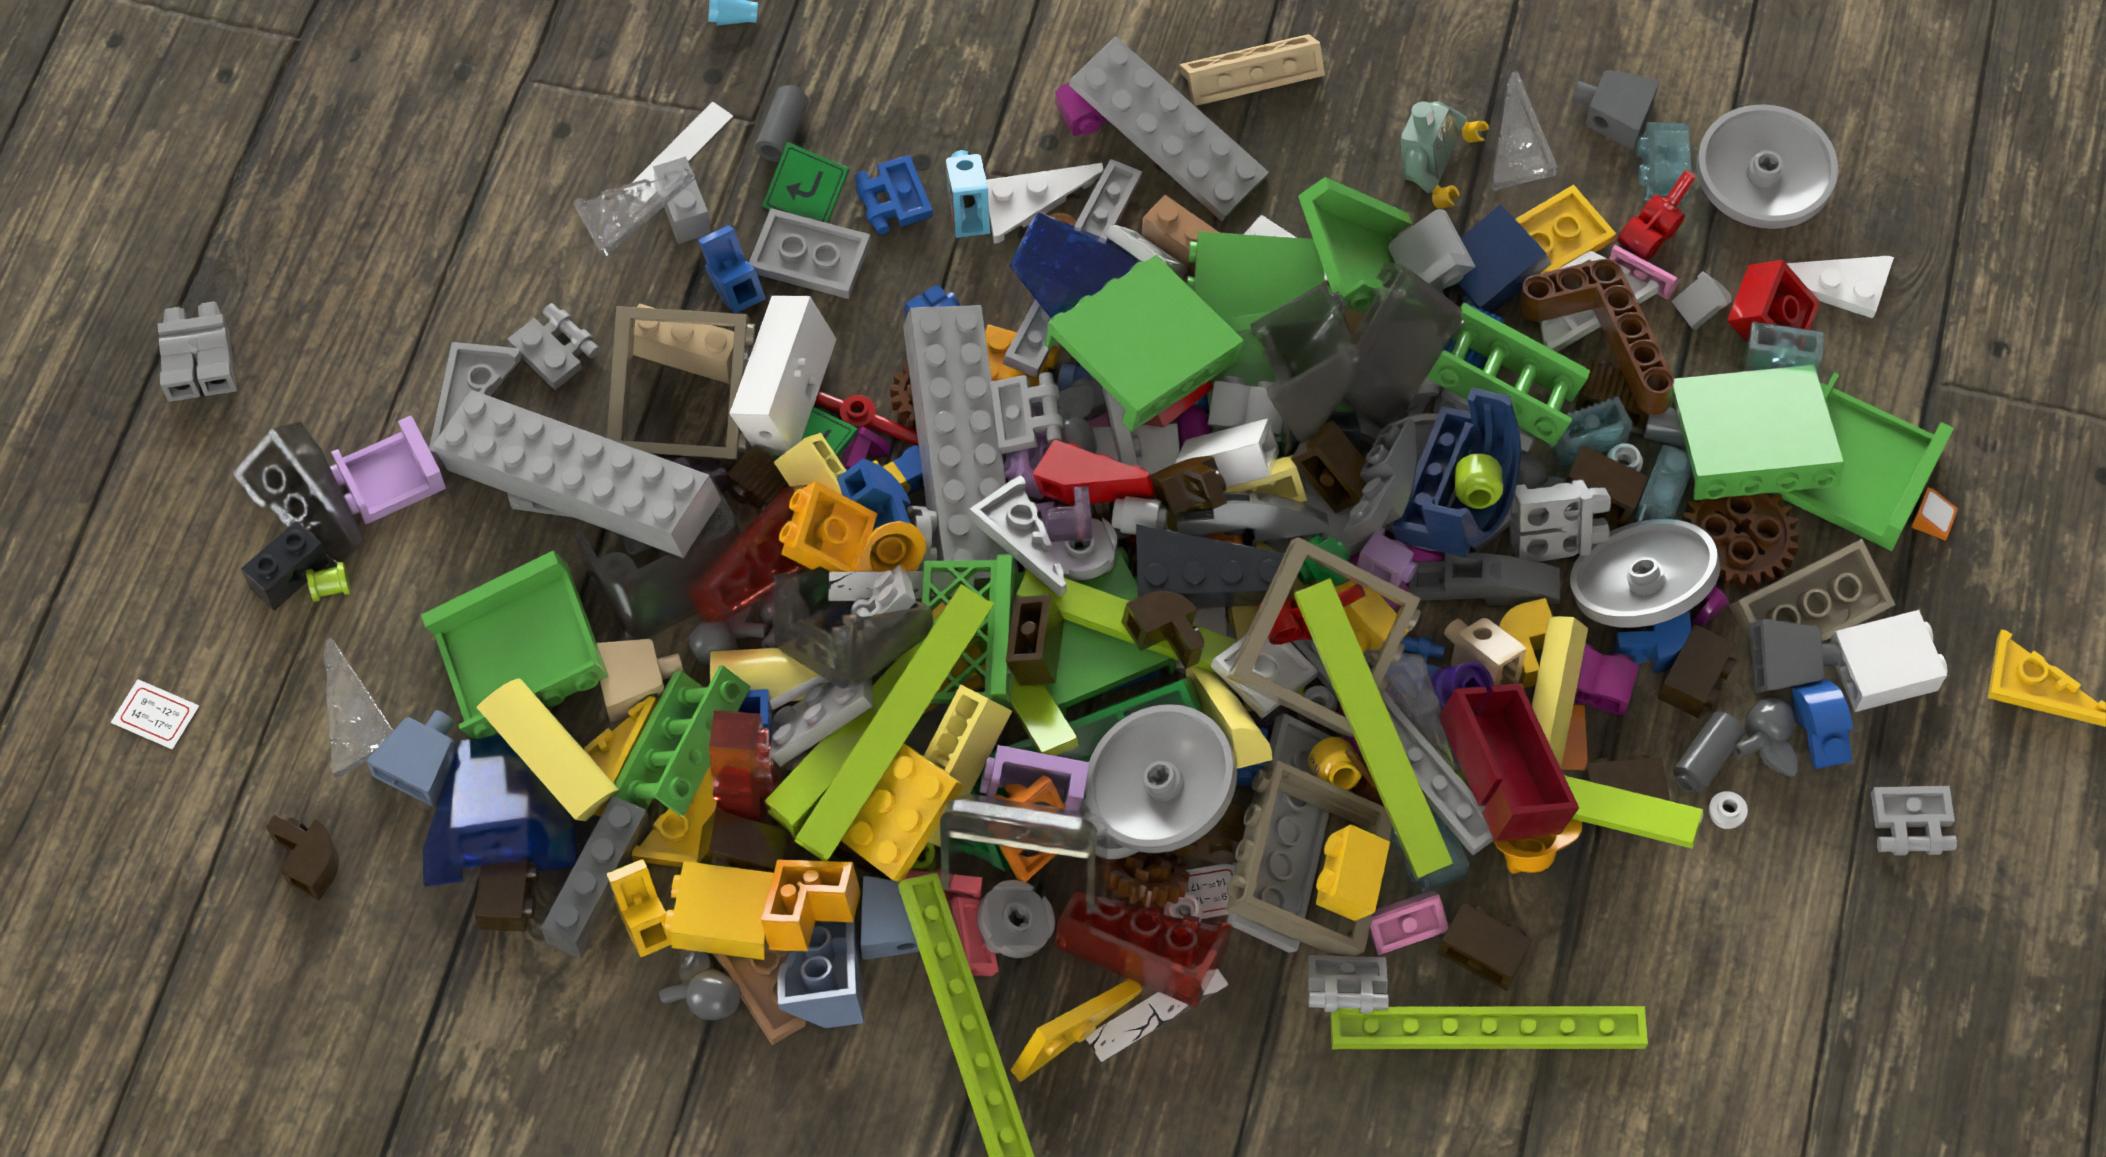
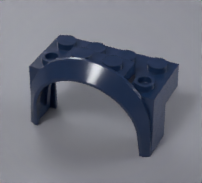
M1471 388L1467 397L1470 412L1441 407L1416 467L1408 504L1402 517L1395 520L1392 525L1396 540L1409 545L1467 557L1471 546H1478L1500 528L1509 512L1515 495L1521 460L1520 430L1511 396ZM1481 453L1490 455L1499 462L1502 467L1503 493L1496 503L1486 508L1476 509L1461 503L1456 496L1451 507H1447L1455 488L1454 471L1461 459L1471 454Z

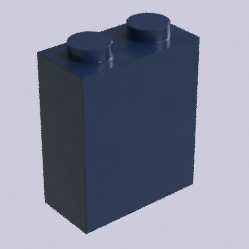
M1500 204L1461 237L1476 267L1463 275L1462 280L1449 286V288L1452 289L1456 286L1464 294L1460 297L1462 302L1470 303L1471 306L1475 305L1477 308H1482L1484 311H1489L1493 314L1522 289L1523 283L1528 277L1540 274L1551 263L1546 252Z

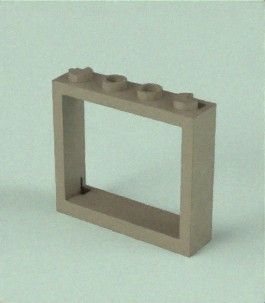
M616 306L607 439L658 457L738 462L741 459V453L746 454L748 440L730 414H728L726 447L627 441L635 320L735 326L729 400L730 413L749 361L748 347L755 344V324H750L749 316L747 314Z
M1298 537L1290 542L1227 678L1347 738L1354 737L1347 718L1252 671L1305 558H1308L1402 605L1371 670L1381 696L1389 681L1384 676L1390 663L1395 665L1403 653L1405 645L1400 642L1406 629L1411 631L1418 621L1421 611L1416 608L1421 598Z
M1277 760L1260 769L1253 779V799L1244 815L1243 822L1246 828L1243 839L1235 852V859L1238 861L1235 874L1227 886L1229 899L1226 910L1334 956H1356L1365 952L1373 914L1357 921L1340 916L1338 930L1335 932L1255 898L1253 894L1278 790L1361 826L1360 829L1389 841L1392 823L1385 807Z

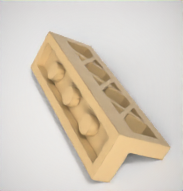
M1309 34L1179 64L1181 75L1188 80L1191 103L1194 106L1325 76L1320 42Z

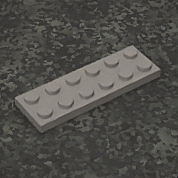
M1116 36L1077 72L1069 82V86L1220 221H1223L1269 173Z
M1285 713L1276 716L1269 743L1272 751V760L1266 761L1264 767L1279 760L1311 774L1308 767L1310 751L1318 742L1332 736ZM1278 790L1253 897L1306 918L1329 817L1328 811ZM1229 911L1226 924L1286 952L1291 953L1298 950L1300 941Z

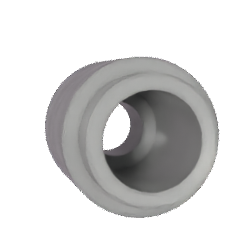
M1125 496V499L1116 498L1112 515V528L1120 529L1121 533L1136 535V524L1165 530L1168 509L1162 508L1160 500Z

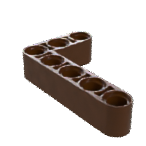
M1610 259L1594 260L1536 274L1524 281L1520 313L1525 319L1541 322L1593 309L1638 406L1642 411L1652 415H1659L1668 410L1675 382L1674 376L1627 278L1617 262Z

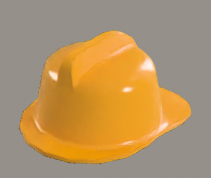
M901 521L887 523L876 528L867 539L855 572L893 571L898 565L906 571H917L926 552L924 536L914 525Z
M1571 819L1560 835L1494 841V843L1504 853L1507 868L1512 874L1519 872H1542L1548 869L1554 862L1558 850L1577 840L1582 832V821Z

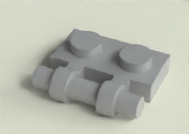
M551 303L543 310V314L550 320L549 323L543 326L533 318L507 340L511 348H520L521 358L556 390L582 370L581 362L576 357L584 352L589 358H594L598 355L600 348L593 342V336L585 329L580 330L572 322L573 318L568 312L563 309L559 310ZM562 332L571 340L565 346L556 339Z
M1041 373L1039 375L1040 386L1030 387L1026 375L990 382L998 446L1002 454L1038 447L1036 433L1046 432L1047 442L1050 445L1054 439L1062 442L1063 418L1058 414L1057 400L1060 398L1059 388L1054 384L1052 373ZM1041 402L1044 415L1034 417L1032 404Z
M900 565L892 572L888 570L879 576L874 583L875 588L872 589L873 596L868 601L865 598H858L854 602L851 609L854 628L861 638L871 639L884 624L888 627L891 626L916 602L910 574Z
M1950 786L1873 788L1871 800L1875 828H1891L1892 837L1877 838L1878 852H1892L1894 856L1907 855L1911 851H1926L1928 855H1940L1942 851L1956 850V836H1942L1941 827H1951L1955 822ZM1925 827L1926 836H1907L1906 828Z
M1308 955V991H1321L1309 992V1007L1324 1008V1012H1337V1008L1360 1009V1013H1372V1010H1388V994H1373L1387 993L1386 957ZM1337 992H1359V993H1337Z

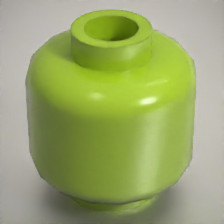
M1481 453L1471 454L1457 463L1454 471L1455 493L1461 503L1468 507L1482 509L1493 505L1500 499L1503 493L1502 467L1495 458Z

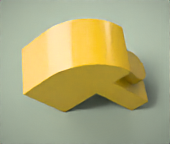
M1546 598L1513 607L1502 618L1499 626L1527 648L1519 680L1523 688L1536 685L1539 665L1534 651L1543 649L1548 620L1552 617Z
M641 859L608 873L607 877L614 894L613 898L640 958L671 945L670 934L664 932L667 913L657 897L644 860Z

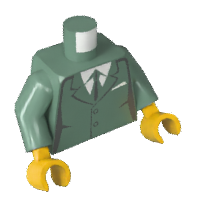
M1421 101L1412 107V114L1401 135L1400 143L1405 180L1415 182L1426 193L1431 192L1434 206L1438 209H1445L1454 206L1455 204L1451 200L1460 196L1455 186L1451 185L1441 188L1438 185L1460 137L1459 131L1462 130V136L1466 142L1485 141V139L1479 136L1478 131L1489 130V126L1485 121L1468 122L1465 115L1439 101L1430 103Z

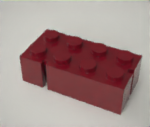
M1521 683L1491 686L1488 692L1485 686L1455 689L1438 717L1478 806H1486L1482 814L1494 841L1560 835L1578 811L1579 806Z

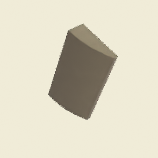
M1861 539L1728 606L1749 642V623L1762 619L1819 627L1821 630V641L1823 642L1833 637L1835 631L1853 627L1896 604L1865 543Z

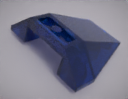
M1037 212L1034 214L1009 266L1052 319L1056 314L1060 312L1066 313L1074 308L1083 297L1087 295L1093 296L1101 291L1111 279H1119L1126 275L1141 260L1115 242Z
M501 735L481 739L475 738L458 741L423 847V884L425 887L462 882L463 868L531 858L539 871L574 866L576 864L575 829L567 810Z

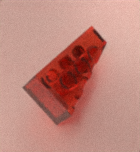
M807 484L785 487L688 589L704 623L727 621L809 569L782 555L784 543L779 541L781 530L787 522L792 520L794 511L789 508L790 500L798 489H803Z
M714 710L709 753L711 777H713V799H716L717 806L715 810L765 824L767 813L765 800L777 787V775H774V760H771L772 745L769 744V729L763 728L761 714Z
M1075 891L1059 918L1055 947L1197 1008L1227 952L1233 924L1218 922V926L1199 922L1200 917L1185 914L1183 919L1160 914L1161 909L1145 907V909L1141 910L1125 906L1123 901Z

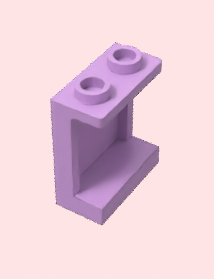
M412 415L398 421L401 429L400 433L346 457H342L338 449L331 452L335 461V465L330 466L331 472L338 486L346 485L349 493L344 495L345 500L353 515L360 513L365 525L446 489L441 472Z
M998 745L995 757H987L979 792L986 793L984 805L992 807V797L996 795L998 787L1004 788L1007 784H1021L1028 788L1042 775H1045L1052 780L1073 822H1075L1084 797L1089 762Z

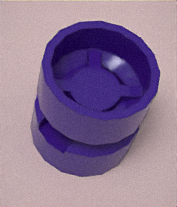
M1475 662L1440 668L1434 671L1426 682V699L1430 707L1440 714L1455 689L1485 686L1488 692L1490 687L1494 686L1493 678L1484 666Z

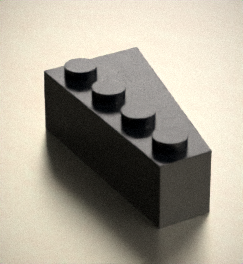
M1136 524L1138 598L1155 591H1169L1184 596L1196 608L1259 606L1270 587L1285 553Z

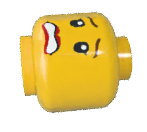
M1341 737L1323 739L1309 753L1308 767L1311 774L1347 791L1356 786L1362 777V774L1347 757L1345 751L1351 749L1356 756L1359 757L1351 744Z

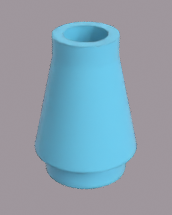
M710 0L708 22H716L717 26L745 22L756 23L758 2L747 0Z

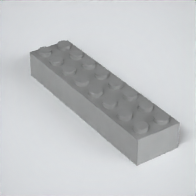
M981 305L910 308L903 324L926 505L929 511H936L937 527L935 533H932V547L937 549V561L997 560V555L1010 554L968 519L971 507L1006 485L1002 453L998 446L990 384L992 379ZM1013 557L1016 574H1018L1017 560ZM976 572L974 574V588L978 592L990 582L991 572Z
M473 390L467 395L433 444V448L448 471L682 558L685 557L721 501L708 474Z

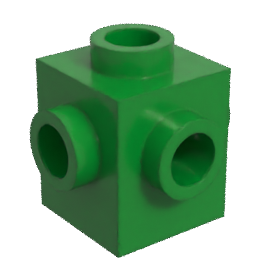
M1318 534L1306 540L1345 561L1350 559L1344 544L1340 540L1336 541L1333 536L1321 539ZM1305 558L1297 575L1301 583L1304 585L1308 584L1309 587L1331 578L1334 587L1348 580V578L1308 558Z

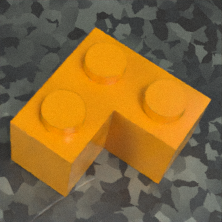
M777 860L761 917V923L770 950L808 951L816 921H854L861 891L853 862Z

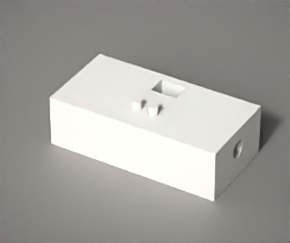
M810 296L771 297L729 413L750 445L753 446L755 444L770 455L782 456L801 441L837 340Z

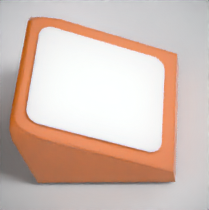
M1927 487L1911 527L1946 540L1958 508L1938 492Z

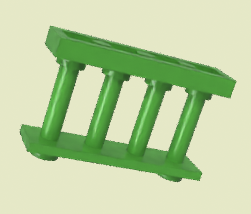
M1463 302L1445 333L1446 336L1456 340L1451 353L1445 350L1441 352L1426 378L1467 399L1471 388L1511 396L1519 428L1555 446L1572 421L1571 417L1560 412L1564 400L1573 401L1588 379L1591 370ZM1469 348L1488 357L1483 371L1464 361ZM1501 365L1520 375L1515 388L1496 378ZM1533 382L1552 392L1547 405L1528 395Z
M724 665L719 666L709 687L701 686L683 671L673 672L614 784L619 791L613 796L645 810L648 809L652 799L656 798L679 816H684L751 686Z

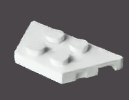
M1589 251L1562 268L1606 258ZM1620 265L1639 304L1657 294L1659 285L1655 281L1650 279L1646 283L1629 275L1630 269ZM1593 309L1539 322L1544 346L1555 352L1562 350L1601 327Z

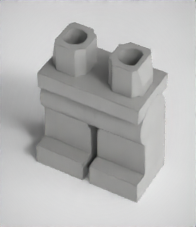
M214 301L201 303L198 306L199 317L187 319L184 308L174 307L165 309L163 323H158L162 372H160V386L168 402L201 397L200 386L205 396L237 391L230 331L223 314L220 313L218 305ZM226 379V381L221 384H213L210 382L214 380ZM190 384V386L184 390H178L174 388L176 386Z
M1583 480L1572 481V484L1560 483L1552 487L1527 489L1525 484L1517 485L1510 507L1512 518H1510L1509 547L1514 556L1540 562L1570 557L1578 553L1580 556L1591 555L1592 545L1609 542L1607 521L1605 518L1593 519V514L1609 512L1611 504L1610 495L1605 488L1588 489Z

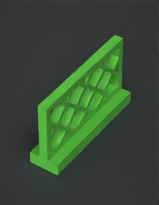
M997 555V560L924 561L919 648L928 635L929 625L932 628L935 625V622L930 619V612L941 603L947 606L950 602L947 597L958 589L961 584L982 598L989 594V600L994 602L988 617L983 621L970 641L971 643L976 637H979L987 645V651L976 661L964 651L961 657L970 666L956 679L949 674L946 680L950 684L941 692H937L930 704H951L956 694L953 691L955 689L958 690L960 684L977 672L985 680V692L977 693L1010 709L1012 672L1005 661L1016 587V567L1013 556ZM933 572H949L955 580L940 592L932 584ZM976 572H991L990 582L979 592L967 582ZM931 592L936 596L932 601ZM988 628V634L986 636L983 633V631ZM985 663H986V672L981 668V666L984 665Z

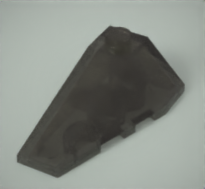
M300 421L273 428L233 473L254 502L262 508L269 507L281 516L280 521L288 527L297 520L322 543L326 555L337 563L345 562L364 541L322 449Z

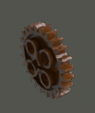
M1762 493L1752 496L1742 495L1694 500L1687 503L1686 513H1683L1680 521L1696 525L1705 532L1707 530H1714L1720 534V536H1714L1708 533L1714 541L1720 560L1719 577L1723 579V588L1726 589L1730 582L1733 581L1736 582L1739 591H1742L1745 582H1749L1751 587L1757 590L1760 579L1769 585L1772 583L1774 575L1781 578L1786 570L1785 567H1791L1794 560L1793 556L1796 555L1799 549V545L1796 542L1800 537V531L1794 530L1798 519L1787 517L1791 511V505L1779 506L1782 495L1779 494L1770 498L1767 496L1768 493ZM1732 509H1740L1745 514H1738L1734 512ZM1760 532L1767 533V534H1769L1772 538H1769V539H1768V538H1764V537L1761 536L1759 533H1760ZM1733 554L1743 555L1747 560H1739Z

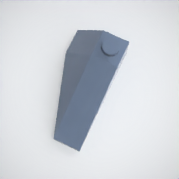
M856 914L853 922L816 921L808 951H789L785 964L781 963L777 973L778 1007L780 1010L823 1028L864 1023L863 985Z

